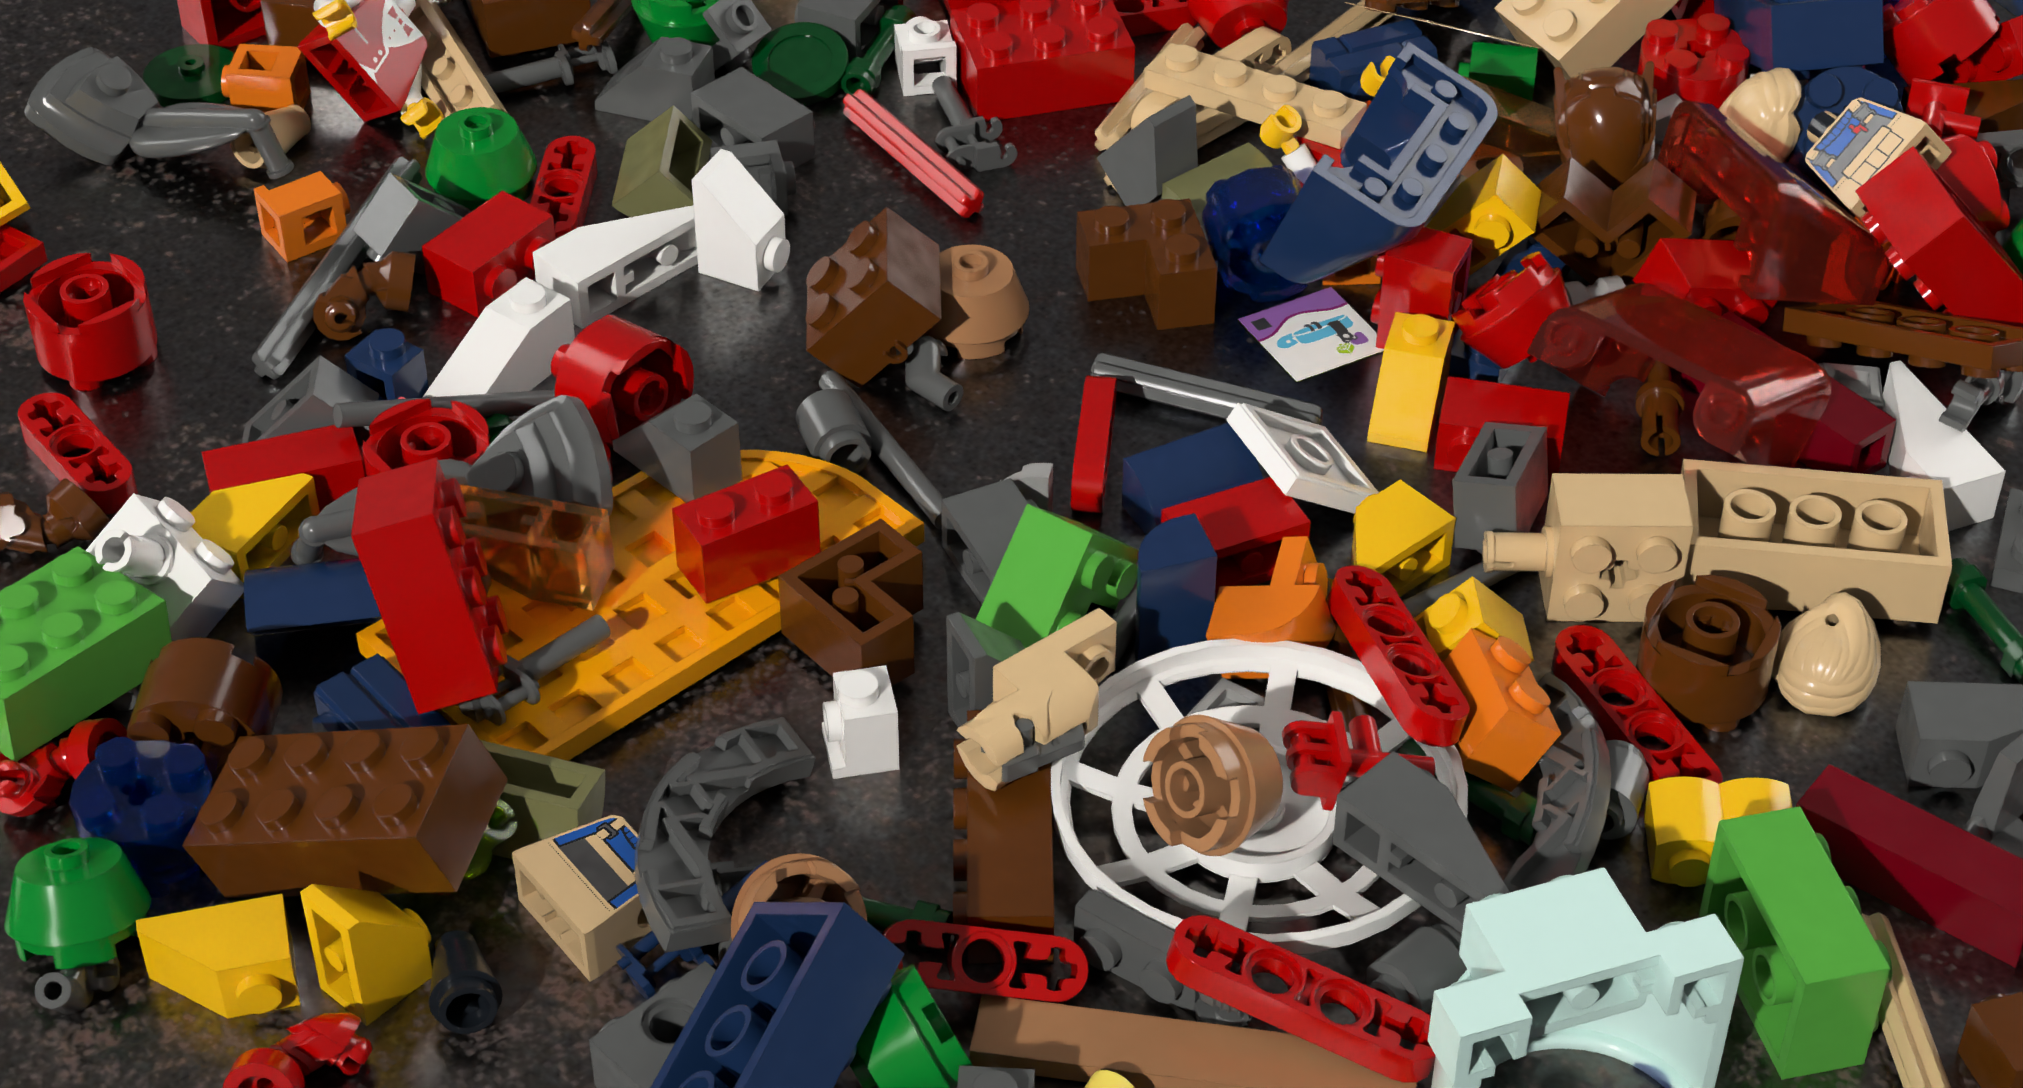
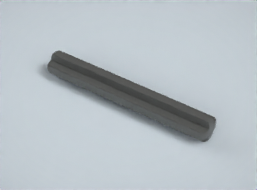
M1108 353L1098 354L1092 364L1091 376L1117 377V393L1222 419L1228 418L1237 403H1245L1322 425L1323 409L1318 404Z

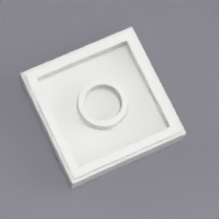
M1237 403L1226 419L1286 496L1355 514L1356 507L1366 497L1379 493L1325 426L1245 403Z

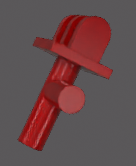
M1913 78L1905 114L1926 122L1940 139L1944 136L1962 134L1977 140L1982 118L1964 114L1970 88Z
M1331 711L1327 723L1299 720L1286 725L1282 730V741L1285 748L1288 749L1285 756L1287 766L1292 771L1289 777L1292 790L1299 795L1320 797L1322 810L1333 811L1337 795L1342 789L1346 776L1359 778L1390 754V752H1382L1377 724L1373 717L1360 715L1350 721L1349 731L1353 749L1349 748L1342 712ZM1397 753L1418 768L1427 770L1433 776L1435 775V760L1433 757Z

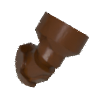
M392 251L381 261L363 263L364 268L359 272L353 265L346 274H341L327 292L320 293L316 299L313 317L318 330L326 337L338 341L350 340L361 334L363 331L362 325L366 318V304L370 300L369 296L376 295L385 309L408 312L416 254Z
M66 478L46 495L48 513L42 515L43 517H41V514L34 513L25 502L14 499L12 493H0V550L6 548L30 554L35 551L48 553L47 544H55L58 549L74 539L93 540L110 522V519L102 509L79 487Z

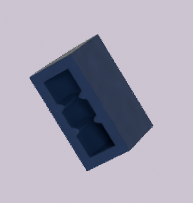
M1225 423L1123 458L1122 506L1147 535L1152 529L1161 524L1162 509L1261 480L1263 476L1256 457L1230 424Z
M1195 513L1176 517L1159 524L1145 536L1138 552L1135 623L1136 662L1174 647L1207 641L1206 632L1215 605L1217 554Z
M359 558L245 571V618L247 632L250 634H272L376 622L382 619Z

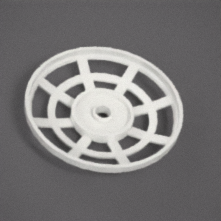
M1219 639L1174 647L1133 663L1109 677L1099 686L1098 726L1085 735L1084 749L1107 721L1122 708L1138 699L1159 730L1149 735L1132 751L1122 765L1118 777L1080 763L1079 760L1084 749L1052 762L1051 807L1053 827L1066 857L1090 888L1107 895L1175 931V928L1183 919L1148 905L1121 887L1148 881L1158 891L1178 903L1205 914L1217 916L1219 920L1244 931L1247 930L1248 922L1294 921L1320 915L1334 909L1351 921L1305 932L1250 934L1297 955L1312 954L1351 945L1390 928L1417 910L1421 905L1406 894H1402L1383 908H1380L1360 895L1380 877L1363 865L1350 879L1342 883L1319 864L1326 858L1334 846L1332 842L1336 804L1333 811L1322 810L1320 797L1299 795L1292 790L1289 778L1292 771L1288 768L1285 755L1288 749L1283 745L1282 730L1286 725L1294 721L1303 720L1327 723V721L1303 712L1291 710L1296 677L1316 681L1347 692L1377 708L1389 717L1391 721L1378 730L1382 752L1391 753L1396 751L1411 737L1403 730L1364 665L1359 660L1325 648L1288 640L1262 643L1238 639ZM1238 672L1269 673L1264 706H1225L1190 715H1206L1250 728H1260L1259 733L1268 740L1278 757L1283 777L1282 799L1274 817L1238 848L1226 855L1206 856L1183 844L1169 845L1147 853L1136 833L1132 815V808L1146 812L1143 798L1153 796L1152 787L1139 784L1153 764L1151 761L1143 762V757L1149 743L1160 731L1172 727L1176 722L1184 718L1164 687L1179 681L1211 674ZM1346 732L1349 748L1353 749L1350 733ZM1415 740L1424 750L1426 756L1434 758L1435 775L1438 781L1449 788L1467 819L1468 784L1461 757L1455 745L1434 747ZM1346 776L1342 788L1358 777ZM1072 786L1112 801L1111 814L1114 833L1123 854L1127 858L1126 860L1096 866L1082 848L1073 827L1070 806ZM1198 863L1215 874L1229 878L1224 900L1212 898L1192 890L1168 874ZM1295 878L1316 896L1288 904L1253 905L1257 883L1278 882Z

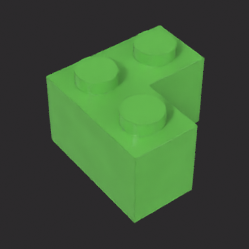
M1027 504L976 620L1021 641L1023 646L1027 648L1085 616L1091 602L1116 610L1119 601L1131 592L1136 582L1138 568L1136 563L1139 550L1078 521Z

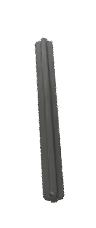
M401 156L393 161L252 355V361L256 365L254 371L260 377L267 375L274 380L282 377L317 327L314 322L313 308L318 295L327 292L341 274H346L353 265L358 270L368 256L366 252L370 246L353 230L356 223L389 173H393L417 185L420 183L423 177L419 172L421 164L417 160L412 159L408 161Z

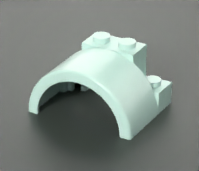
M1604 867L1577 875L1559 876L1547 883L1506 894H1492L1480 901L1466 904L1459 956L1467 970L1457 982L1446 988L1435 990L1433 995L1427 1040L1436 1055L1431 1088H1479L1482 1079L1494 1076L1497 1065L1511 1058L1515 1060L1524 1057L1530 1052L1548 1049L1586 1050L1619 1059L1643 1071L1664 1088H1715L1744 962L1743 955L1716 914L1686 922H1670L1657 930L1645 932Z

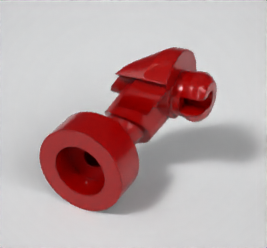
M113 718L84 720L73 727L68 737L60 739L58 747L54 743H49L43 749H36L17 762L13 760L0 762V811L11 816L25 817L53 809L58 806L54 801L58 798L65 782L71 776L78 784L85 788L110 787L121 784L129 775L133 762V750L128 741L126 728Z
M351 1012L320 1014L286 1028L291 1034L277 1041L269 1048H254L241 1054L228 1073L223 1088H305L304 1076L309 1075L325 1064L329 1067L335 1065L346 1075H355L370 1056L373 1050L372 1043L369 1039L355 1034L362 1019Z

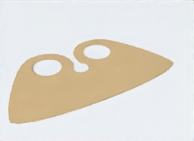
M1348 3V4H1352V5H1356V6H1360V7H1364V8H1369V7H1365V6H1362V5H1357V4H1353V3ZM1381 11V12L1390 13V14H1394V15H1398V16H1402V17H1406V18H1411V19H1415V20H1419V21H1423V22H1428V23H1432V24H1436V25H1440V26H1444V27H1449V28H1453V29H1457V30H1461V31H1466V32H1470V33H1474V34H1478V35H1483V36H1487V37H1491V38H1496V39H1500V40H1504V41H1508V42H1513V43H1517V44H1521V45H1526V46H1530V47H1534V48H1539V47L1532 46V45L1525 44V43H1521V42H1518V41H1514V40H1510V39H1505V38H1501V37H1497V36H1493V35H1488V34H1484V33H1480V32H1475V31H1471V30H1466V29H1462V28H1456V27H1454V26H1450V25H1446V24H1442V23H1438V22H1433V21H1429V20H1425V19H1421V18H1416V17L1407 16V15H1403V14H1398V13H1394V12Z

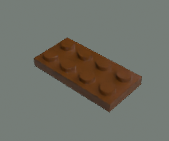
M1857 297L1785 307L1783 331L1807 335L1806 344L1810 346L1839 348L1842 347L1843 343L1857 345L1856 354L1874 358L1893 357L1894 352L1908 355V364L1925 368H1942L1946 366V362L1961 365L1962 375L1975 378H1998L2000 370L2023 372V327Z

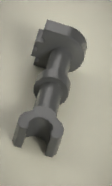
M2000 370L1998 378L1967 376L1965 381L1958 380L1951 391L1954 397L1946 411L1941 414L1939 422L1963 432L1981 405H1989L1992 402L1997 403L2003 396L2004 401L2014 403L2023 390V372Z

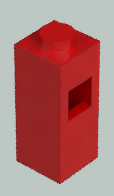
M335 425L201 452L210 493L215 490L304 473L314 478L320 512L331 502L358 487L359 479L367 477L362 451L363 445H358L353 427L337 428Z

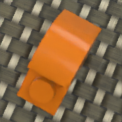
M1308 536L1283 537L1270 585L1219 587L1206 632L1207 641L1238 639L1266 643L1288 640L1326 649L1336 630L1326 602L1328 575L1325 565L1317 563ZM1238 672L1221 674L1225 679L1269 678V673Z

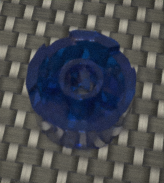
M1283 165L1248 169L1228 179L1214 182L1206 193L1207 204L1202 212L1201 228L1224 284L1229 289L1233 287L1236 291L1249 294L1252 301L1256 302L1280 301L1302 292L1308 286V284L1289 281L1259 262L1304 185L1296 178L1292 170Z
M115 737L100 744L95 750V759L86 765L72 786L69 804L78 838H103L117 843L146 887L151 898L169 895V884L184 880L197 870H199L201 878L206 876L204 871L182 846L199 814L200 808L205 803L214 786L205 755L197 745L190 743L177 744L165 740L134 742L127 737Z

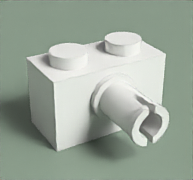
M133 493L86 551L96 557L98 564H105L103 566L104 570L120 572L166 600L172 640L206 638L244 593V583L231 570V567L234 565L233 559L220 546L200 537L191 527L195 523V518L177 501L169 497H164L161 501Z

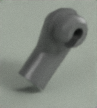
M921 336L907 348L905 383L909 389L945 411H951L960 403L963 397V387L940 373V369L944 367V364L941 363V356H948L945 344L931 336Z
M116 957L92 966L61 969L59 973H47L39 978L35 984L36 1000L40 1005L50 1010L66 1014L79 1013L91 1003L95 990L107 992L117 987L120 980L119 960Z

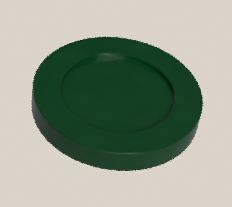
M811 22L791 23L771 31L758 43L752 56V70L755 76L768 82L774 88L804 106L819 103L835 94L842 87L841 80L845 75V69L849 65L847 48L842 38L832 29Z
M191 44L176 47L152 59L144 70L143 80L156 97L159 105L163 107L188 102L219 104L229 99V97H224L222 94L221 74L223 67L230 65L234 53L226 48L210 44Z

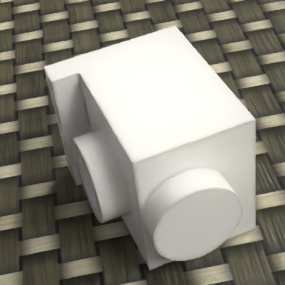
M918 16L910 19L906 24H894L895 62L903 96L935 94L932 90V83L940 76L950 77L957 89L956 43L952 41L947 20L933 21L927 17ZM939 63L941 72L914 74L915 64Z
M886 665L833 673L834 701L823 702L824 722H822V733L832 778L838 779L900 770L898 711Z

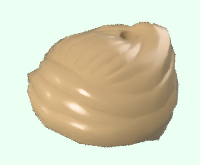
M1778 67L1767 72L1756 73L1751 78L1742 82L1728 96L1711 120L1708 134L1710 141L1714 144V148L1724 157L1734 162L1748 161L1758 165L1784 163L1793 151L1800 133V127L1794 111L1801 98V84L1795 74L1789 68Z
M1846 592L1833 593L1822 604L1790 621L1781 631L1771 677L1778 683L1781 694L1788 702L1803 713L1835 717L1854 710L1871 694L1881 668V644L1875 623L1861 601Z

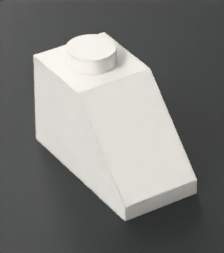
M720 149L692 178L698 272L759 292L775 273L783 270L789 258L790 243L785 237L784 213L733 153Z

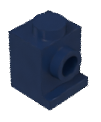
M384 328L374 330L344 355L347 373L379 394L378 400H394L399 397H405L406 399L422 398L430 387L428 385L423 349L406 342L404 334L397 329Z

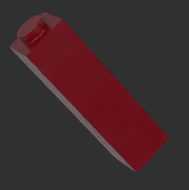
M1731 311L1726 312L1707 324L1699 325L1689 333L1684 344L1685 357L1681 381L1812 470L1874 474L1886 466L1896 424L1895 418Z
M1828 764L1796 803V807H1801L1814 832L1822 834L1826 839L1831 853L1832 864L1840 879L2016 968L2023 959V859Z

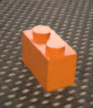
M1471 628L1443 661L1444 666L1467 699L1470 707L1459 741L1454 745L1460 754L1464 771L1512 792L1557 740L1561 732L1548 707L1551 703L1550 698L1537 684L1529 667L1531 659L1527 652L1519 644L1507 637L1499 636L1496 640Z

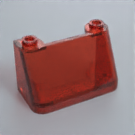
M1686 100L1680 102L1670 118L1658 161L1697 192L1696 204L1713 205L1714 201L1720 198L1741 218L1733 246L1738 251H1746L1748 253L1750 275H1741L1737 286L1751 299L1874 306L1881 284L1886 279L1889 271V259L1884 253L1882 244L1792 162L1714 105L1702 101Z
M1644 282L1631 284L1558 309L1550 314L1542 323L1527 351L1531 356L1603 397L1606 396L1610 389L1609 384L1618 379L1633 378L1644 383L1656 360L1705 383L1706 385L1693 411L1694 426L1699 436L1745 464L1793 468L1822 416L1832 393L1831 380L1826 370L1810 358L1660 287Z

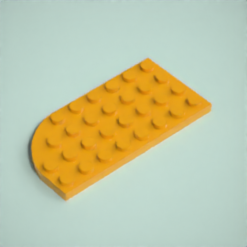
M740 450L742 480L739 482L788 464L818 500L821 552L879 519L884 520L916 547L925 542L923 521L863 477L844 467L800 454L768 450ZM640 471L612 487L613 510L610 516L603 522L585 532L549 544L531 545L514 543L486 559L487 569L492 581L487 596H499L507 619L508 634L502 635L507 655L519 661L596 614L603 617L608 624L611 633L610 637L539 679L537 682L540 685L538 689L540 702L531 705L524 700L505 711L506 723L500 726L486 719L479 723L475 722L461 712L458 704L437 709V711L451 725L469 724L477 737L482 741L569 761L781 630L778 576L706 604L677 567L672 508L686 502L646 473ZM382 619L356 633L359 652L366 659L379 654L404 677ZM503 675L498 677V683L505 679ZM509 689L495 696V698L499 699L509 693Z

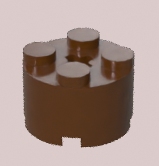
M1697 575L1695 584L1675 588L1676 580L1665 583L1652 594L1647 603L1636 668L1677 718L1701 723L1707 729L1715 732L1734 730L1739 725L1740 719L1756 711L1767 696L1781 633L1779 618L1777 616L1774 620L1766 610L1768 600L1759 591L1735 579L1718 575Z
M185 638L172 641L161 648L158 658L154 661L151 659L128 724L127 737L134 753L152 769L151 778L156 784L168 790L182 791L188 789L192 782L215 783L228 759L229 753L240 736L272 735L283 698V688L279 677L265 661L255 655L253 664H250L232 655L235 645L211 638Z

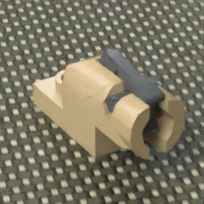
M1095 609L993 666V702L978 713L976 717L959 726L956 730L967 739L957 745L958 752L966 768L986 789L996 791L1018 778L1038 771V767L1084 749L1085 735L1098 726V683L1115 671L1117 622L1102 609Z

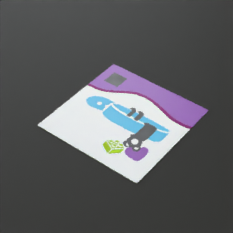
M1332 287L1238 319L1296 382L1384 351V349L1376 347L1377 332Z

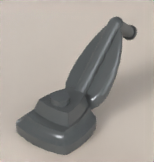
M93 47L82 49L53 66L37 83L24 109L26 117L47 135L81 156L104 165H115L131 150L142 158H168L199 153L220 147L237 139L243 133L249 132L267 167L266 173L270 179L283 177L294 169L292 160L287 158L270 125V117L265 115L263 111L207 102L178 103L161 108L150 88L128 64L118 56L111 58Z
M560 395L522 414L501 431L473 465L453 459L439 460L445 479L455 477L460 485L467 516L460 518L466 538L477 537L480 543L488 537L496 526L513 543L549 544L587 531L607 519L613 510L611 475L606 451L587 407L578 397ZM358 487L325 506L318 516L307 517L301 522L298 529L299 539L293 543L291 549V558L296 565L321 562L324 555V545L336 552L358 556L351 537Z

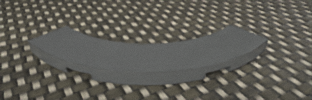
M1546 673L1537 684L1550 698L1551 703L1548 707L1560 729L1561 735L1538 761L1543 778L1538 783L1537 804L1532 821V826L1537 833L1533 844L1520 857H1517L1503 881L1509 892L1547 883L1559 876L1577 875L1586 872L1600 839L1610 800L1611 766L1609 750L1603 731L1592 712L1580 697L1565 682L1551 673Z
M784 717L755 722L717 736L713 746L697 754L689 752L683 756L664 775L654 789L644 811L635 849V880L643 911L650 928L665 953L730 940L732 916L724 905L715 885L711 860H708L709 845L713 834L721 822L745 800L767 788L811 776L816 757Z

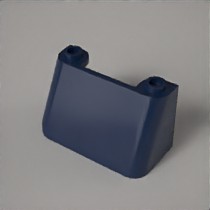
M1408 41L1390 67L1388 75L1354 132L1343 146L1340 158L1344 168L1332 167L1335 160L1326 154L1322 156L1311 171L1259 262L1289 281L1307 284L1411 241L1418 235L1495 123L1498 111L1491 96Z

